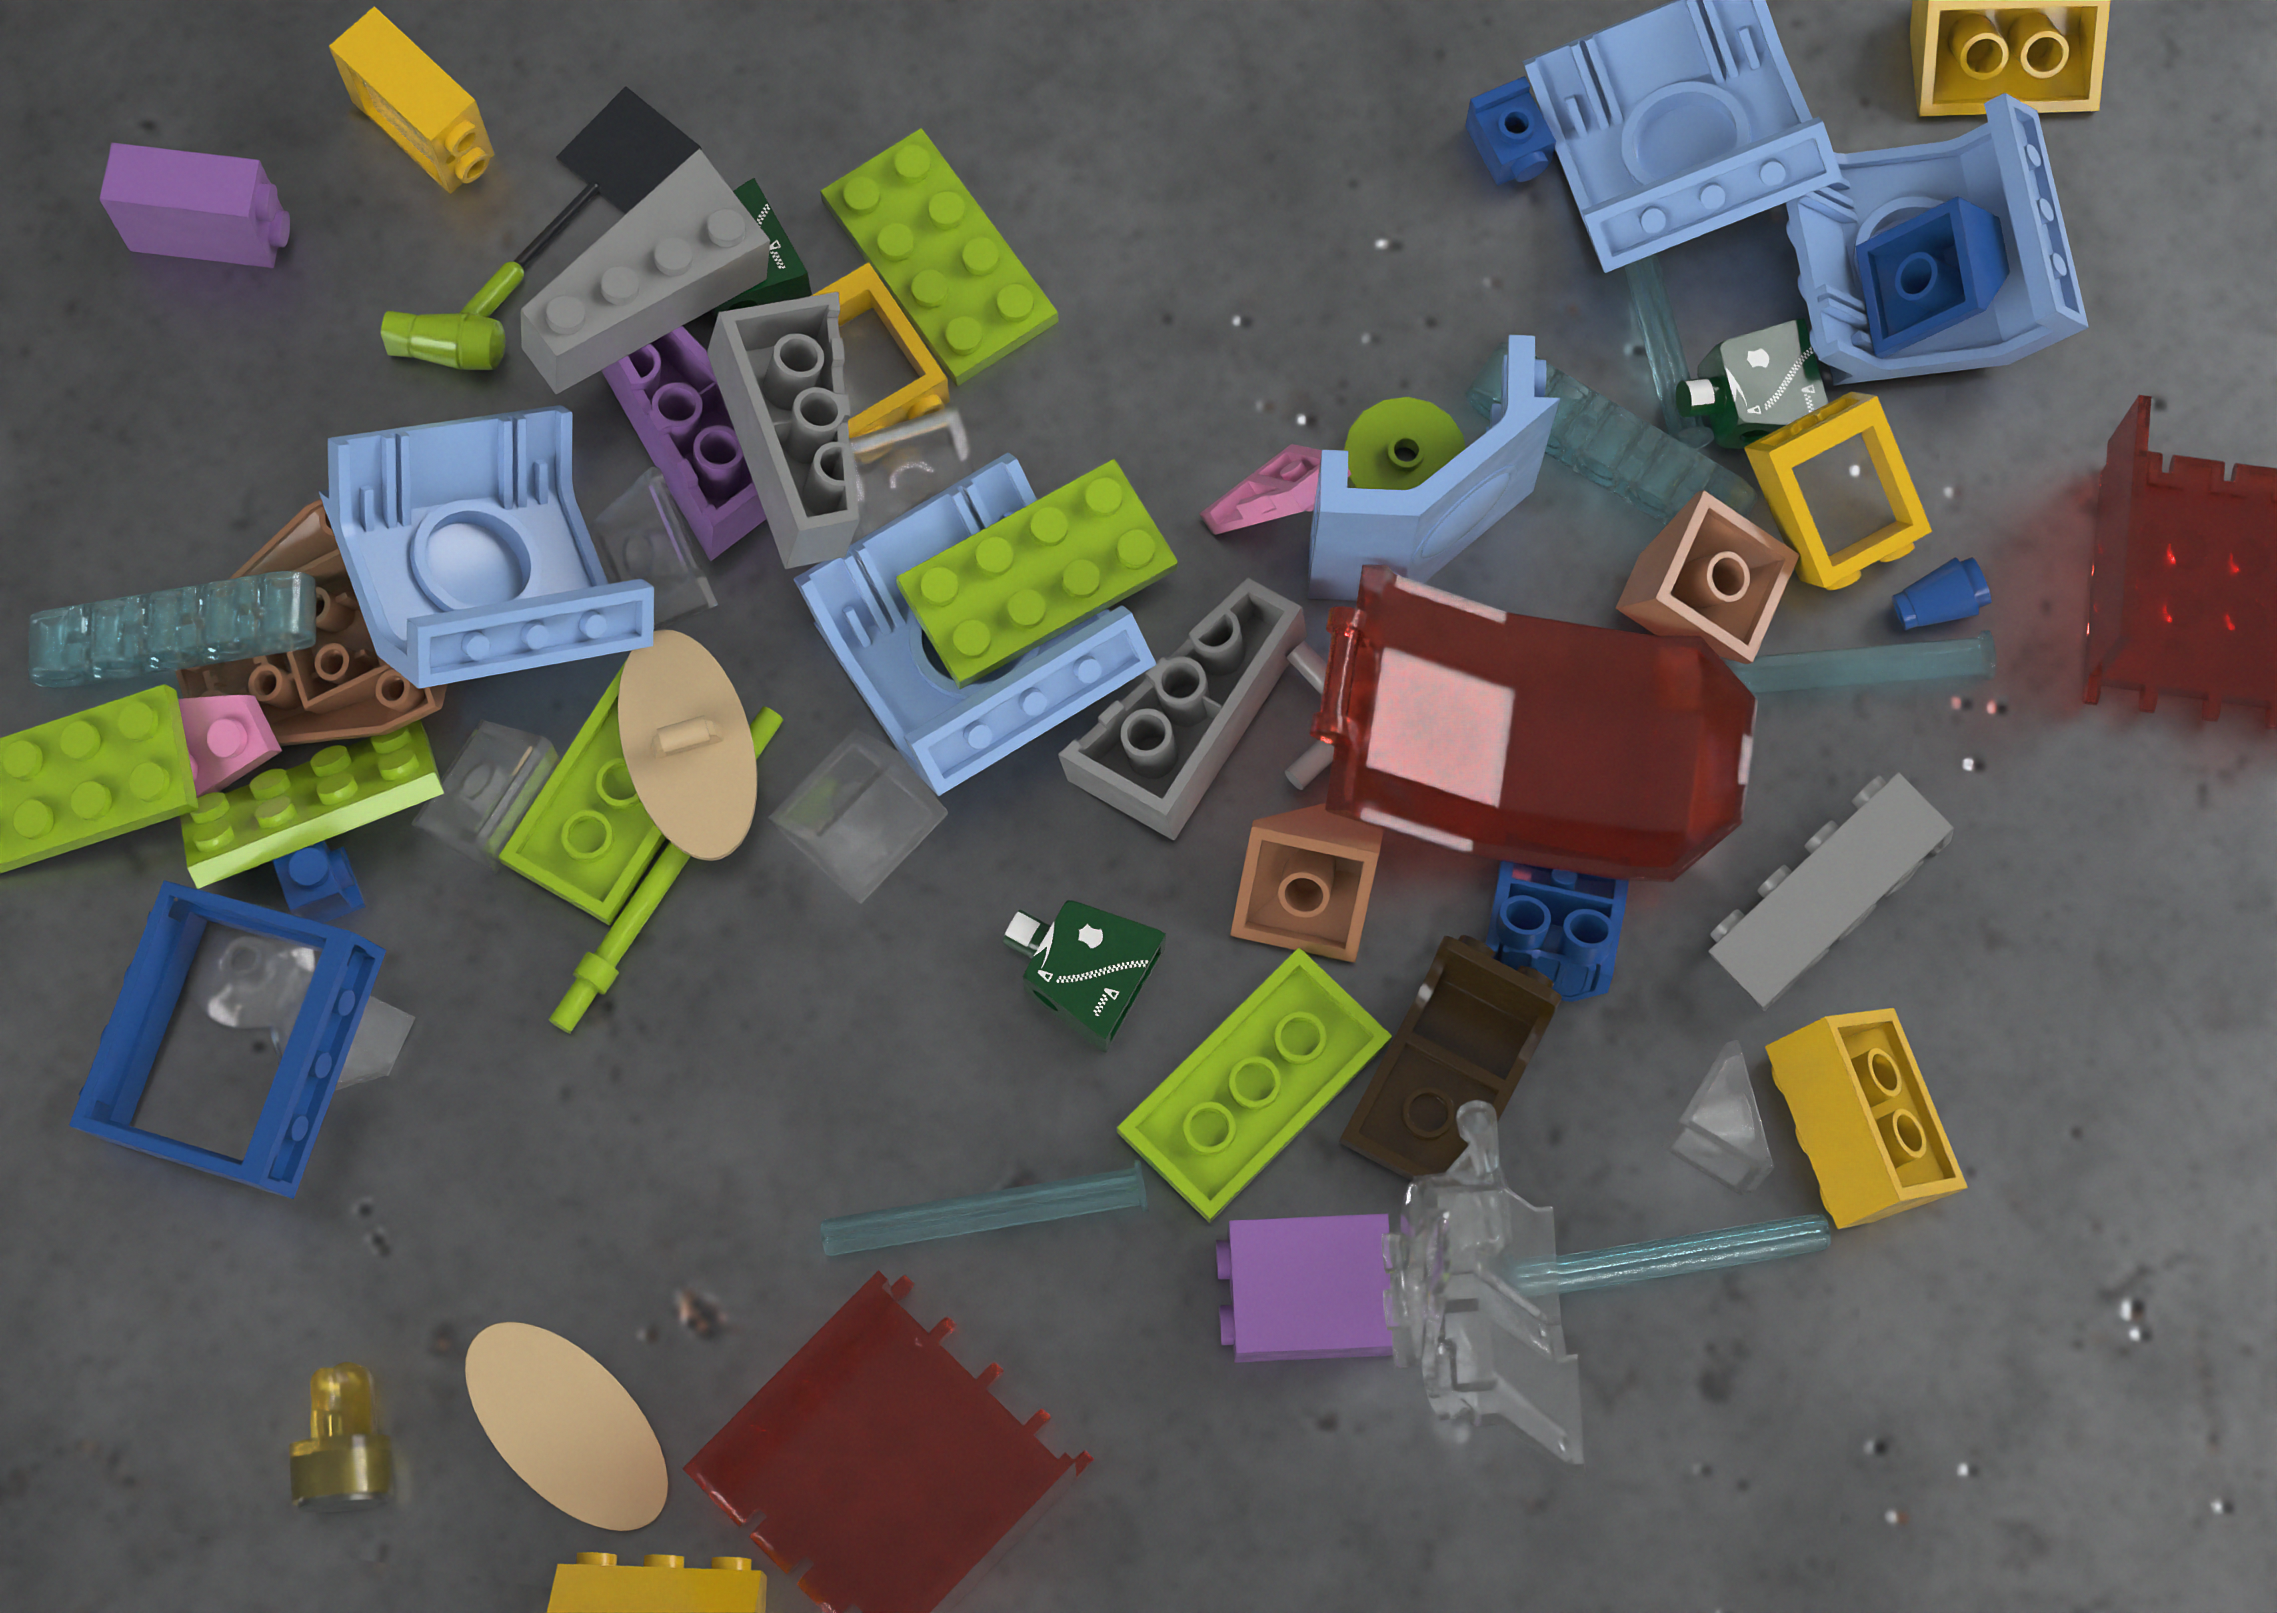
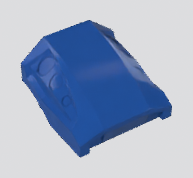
M1506 838L1485 942L1495 952L1493 959L1516 971L1519 966H1526L1541 972L1553 981L1554 986L1552 989L1562 996L1561 1000L1574 1002L1608 993L1613 977L1625 912L1631 864L1621 862L1618 863V866L1518 846L1517 840Z

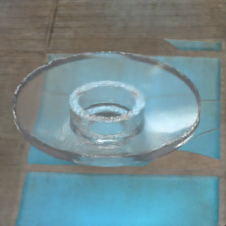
M250 903L288 914L282 909H279L271 905L262 903ZM208 921L188 971L186 983L197 1006L214 1021L235 1029L263 1028L275 1024L290 1015L304 1000L315 971L314 950ZM246 950L255 952V962L250 968L246 970L235 969L234 962L239 953Z

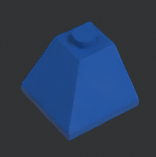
M1957 196L1855 246L1874 356L1883 359L1986 311L2010 273L1999 217Z

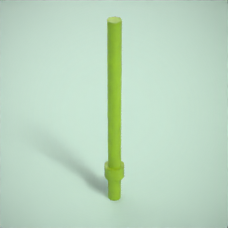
M762 706L749 725L756 760L783 722V718L778 713L766 706ZM669 842L594 954L587 951L572 974L576 977V980L550 1016L549 1021L570 1034L598 993L605 995L619 974L615 967L691 857L690 855Z

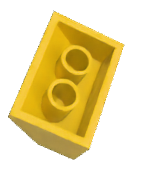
M1912 0L1910 45L1918 115L1986 114L1984 103L2003 93H2007L2032 107L2038 113L2099 111L2111 0Z
M1894 1008L1825 1016L1765 1046L1772 1064L1773 1080L1777 1088L1785 1096L1796 1124L1795 1132L1798 1143L1809 1156L1820 1184L1822 1203L1832 1215L1837 1229L1872 1223L1968 1188Z
M580 1552L576 1553V1564H557L546 1612L765 1613L767 1576L761 1570H751L752 1559L712 1557L711 1569L684 1568L683 1556L653 1554L644 1555L643 1567L616 1566V1554Z

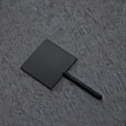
M625 86L556 156L559 162L588 185L513 262L520 264L524 268L597 193L626 215L699 148L702 150L701 146Z

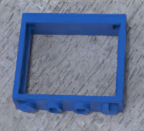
M164 880L152 912L149 911L147 925L133 961L125 972L124 984L109 1023L101 1034L99 1049L85 1085L78 1094L80 1098L69 1126L110 1143L294 1199L387 950L349 930ZM208 921L322 952L244 1160L129 1126Z

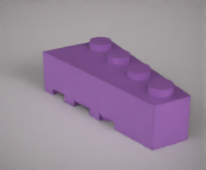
M683 326L601 370L710 562L767 519L710 364L707 351Z

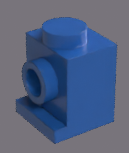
M1525 76L1470 99L1465 127L1497 186L1515 178L1518 182L1533 179L1544 172L1552 162L1556 140L1529 92L1530 84ZM1519 128L1522 133L1514 134L1510 131Z
M323 840L272 860L289 910L294 916L325 923L366 907L344 847L331 851Z

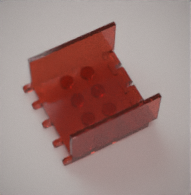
M2138 395L2108 440L2106 465L2101 471L2099 478L2082 703L2097 706L2101 695V686L2140 691L2139 711L2145 713L2155 712L2158 694L2202 700V720L2211 722L2218 721L2221 702L2265 708V728L2277 730V468L2235 463L2231 473V480L2225 481L2224 461L2173 454L2169 465V473L2162 472L2163 454L2148 451L2152 396Z
M878 1270L682 1468L739 1528L749 1522L759 1510L767 1516L755 1528L749 1538L786 1575L793 1572L807 1557L814 1563L798 1581L797 1586L824 1613H847L854 1604L862 1613H949L1095 1460L1086 1450L1079 1453L1074 1459L1066 1452L1057 1459L1035 1437L1052 1418L1043 1408L1037 1411L1023 1426L988 1391L1004 1373V1370L996 1362L989 1365L975 1379L941 1346L943 1341L957 1327V1324L948 1316L944 1317L928 1333L898 1303L911 1292L915 1285L906 1275L900 1277L890 1286L889 1280Z

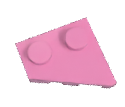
M1295 444L1289 445L1199 513L1210 532L1216 535L1296 514L1304 510L1308 512L1313 511L1322 450ZM1348 469V477H1349V476L1351 475V472H1350V470Z
M254 695L178 699L197 798L208 793L221 791L282 752Z

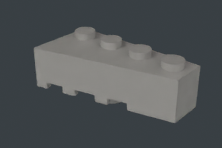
M699 148L521 308V348L555 394H558L766 280L770 239Z
M839 292L719 312L707 351L710 364L785 569L845 557L860 520L853 446L850 445L849 398L848 394H845L844 345L843 338H840Z
M1250 578L1241 583L1189 632L1190 638L1167 659L1162 657L1156 663L1157 665L1150 668L1145 673L1146 679L1121 702L1116 700L1098 717L1099 723L1081 740L1077 741L1074 739L1058 754L1069 782L1173 841L1289 665L1290 661L1286 657L1307 637L1302 606Z
M1900 772L1888 782L1880 775L1873 779L1852 800V803L1859 809L1841 827L1833 820L1825 824L1805 844L1804 847L1811 853L1807 859L1793 872L1785 864L1781 866L1758 888L1757 892L1764 899L1746 916L1739 909H1736L1710 934L1717 942L1708 951L1710 956L1764 1012L1830 951L1828 947L1837 939L1841 941L1856 929L1877 907L1875 903L1883 895L1888 897L1890 894L1895 893L1913 877L1914 872L1924 863L1922 859L1929 852L1936 856L1951 842L1954 827Z

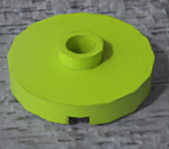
M1411 397L1382 400L1363 411L1348 431L1344 451H1348V469L1351 475L1347 478V484L1350 488L1408 490L1415 488L1466 449L1464 435L1452 417L1431 402ZM1399 448H1410L1415 452L1416 458L1408 462L1401 461L1394 452Z

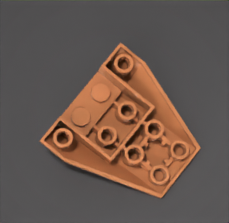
M321 498L306 505L165 638L183 698L254 695L279 746L387 735L442 709L447 684L418 689L377 656Z

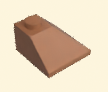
M1705 490L1699 491L1641 552L1615 609L1665 641L1743 664L1753 663L1800 555Z
M1323 803L1253 820L1230 936L1293 950L1301 948L1307 953L1355 963L1379 857L1386 816Z

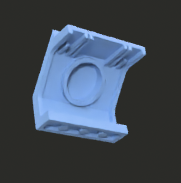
M1673 0L1522 61L1541 114L1556 140L1555 150L1596 255L1605 273L1843 180L1824 123L1819 116L1812 118L1783 51L1766 0Z
M2003 93L1984 103L1988 119L1987 123L1955 139L1848 154L1834 152L1843 180L1786 202L1789 216L1786 225L1787 234L1796 249L1801 273L1798 277V286L1802 297L1807 302L1812 325L1809 333L1810 343L1819 361L1829 365L1833 385L2009 365L2089 328L2037 110L2007 93ZM1957 196L1999 217L2010 273L1986 311L1883 359L1874 356L1855 246Z
M1509 335L1508 355H1504L1501 369V404H1492L1490 427H1486L1484 435L1421 485L1408 490L1347 488L1348 451L1322 450L1309 538L1307 599L1402 602L1534 491L1560 402V398L1544 397L1546 389V360L1535 359V336Z
M556 405L328 438L329 490L319 491L371 640L377 656L418 689L653 646L654 586L642 578L608 584L576 502L572 484V412L564 406Z
M1009 452L851 544L845 557L823 561L794 578L815 619L813 623L907 765L938 796L1157 665L1132 612L1121 605L1111 612L1105 609L959 690L897 587L896 577L1037 501L1017 458Z

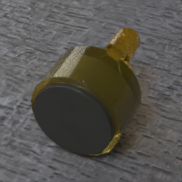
M343 1362L333 1368L323 1367L316 1370L310 1380L311 1438L289 1444L291 1504L298 1506L299 1511L316 1513L360 1510L387 1504L388 1498L394 1496L392 1445L390 1436L377 1434L375 1384L372 1374L363 1365L352 1362Z

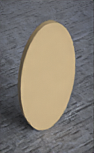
M674 630L654 631L653 646L632 650L621 675L618 696V721L626 765L645 810L661 833L675 847L694 858L709 861L719 860L730 855L740 846L749 831L755 812L757 765L749 724L731 681L708 650L696 640L681 632Z
M515 1321L499 1322L483 1328L474 1336L465 1357V1379L468 1394L487 1436L517 1475L555 1507L593 1526L616 1531H630L642 1528L654 1521L661 1513L667 1497L668 1478L665 1460L649 1422L639 1406L617 1379L584 1350L567 1339L539 1326Z

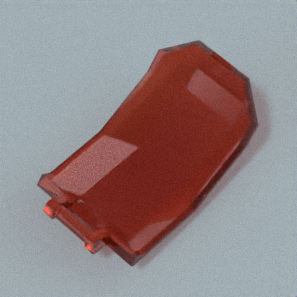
M1362 565L1356 608L1337 606L1328 610L1326 630L1331 634L1320 712H1315L1312 715L1309 733L1311 737L1334 746L1325 806L1327 812L1469 856L1618 880L1651 882L1675 881L1743 823L1758 700L1701 636L1646 635L1504 612L1399 576L1387 565Z

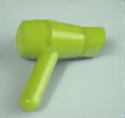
M513 261L503 264L459 313L416 315L387 310L381 325V336L387 354L389 356L415 357L416 359L461 370H495L503 358L506 337L501 321L489 318V316L523 280V268L520 264Z

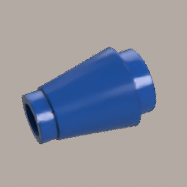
M1954 557L1903 589L1902 592L1892 595L1896 614L1905 630L1916 626L1922 627L1979 615V608L1992 602L1985 577L1973 557L1961 562Z

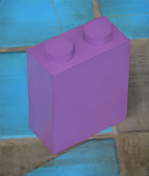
M111 143L99 200L129 251L274 268L278 247L284 248L288 242L290 216L288 211L283 210L278 199L276 185L270 183L260 160Z
M1388 1214L1229 1221L1228 1239L1216 1240V1264L1218 1280L1230 1279L1231 1305H1219L1221 1345L1234 1346V1363L1393 1355L1397 1342Z

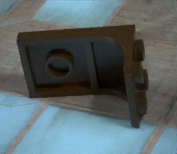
M1461 935L1458 940L1450 936L1443 937L1431 967L1407 1015L1339 1143L1454 1204L1562 999V996L1552 989L1554 983L1547 976L1526 966H1519L1517 971L1493 959L1495 952L1489 946L1466 935Z

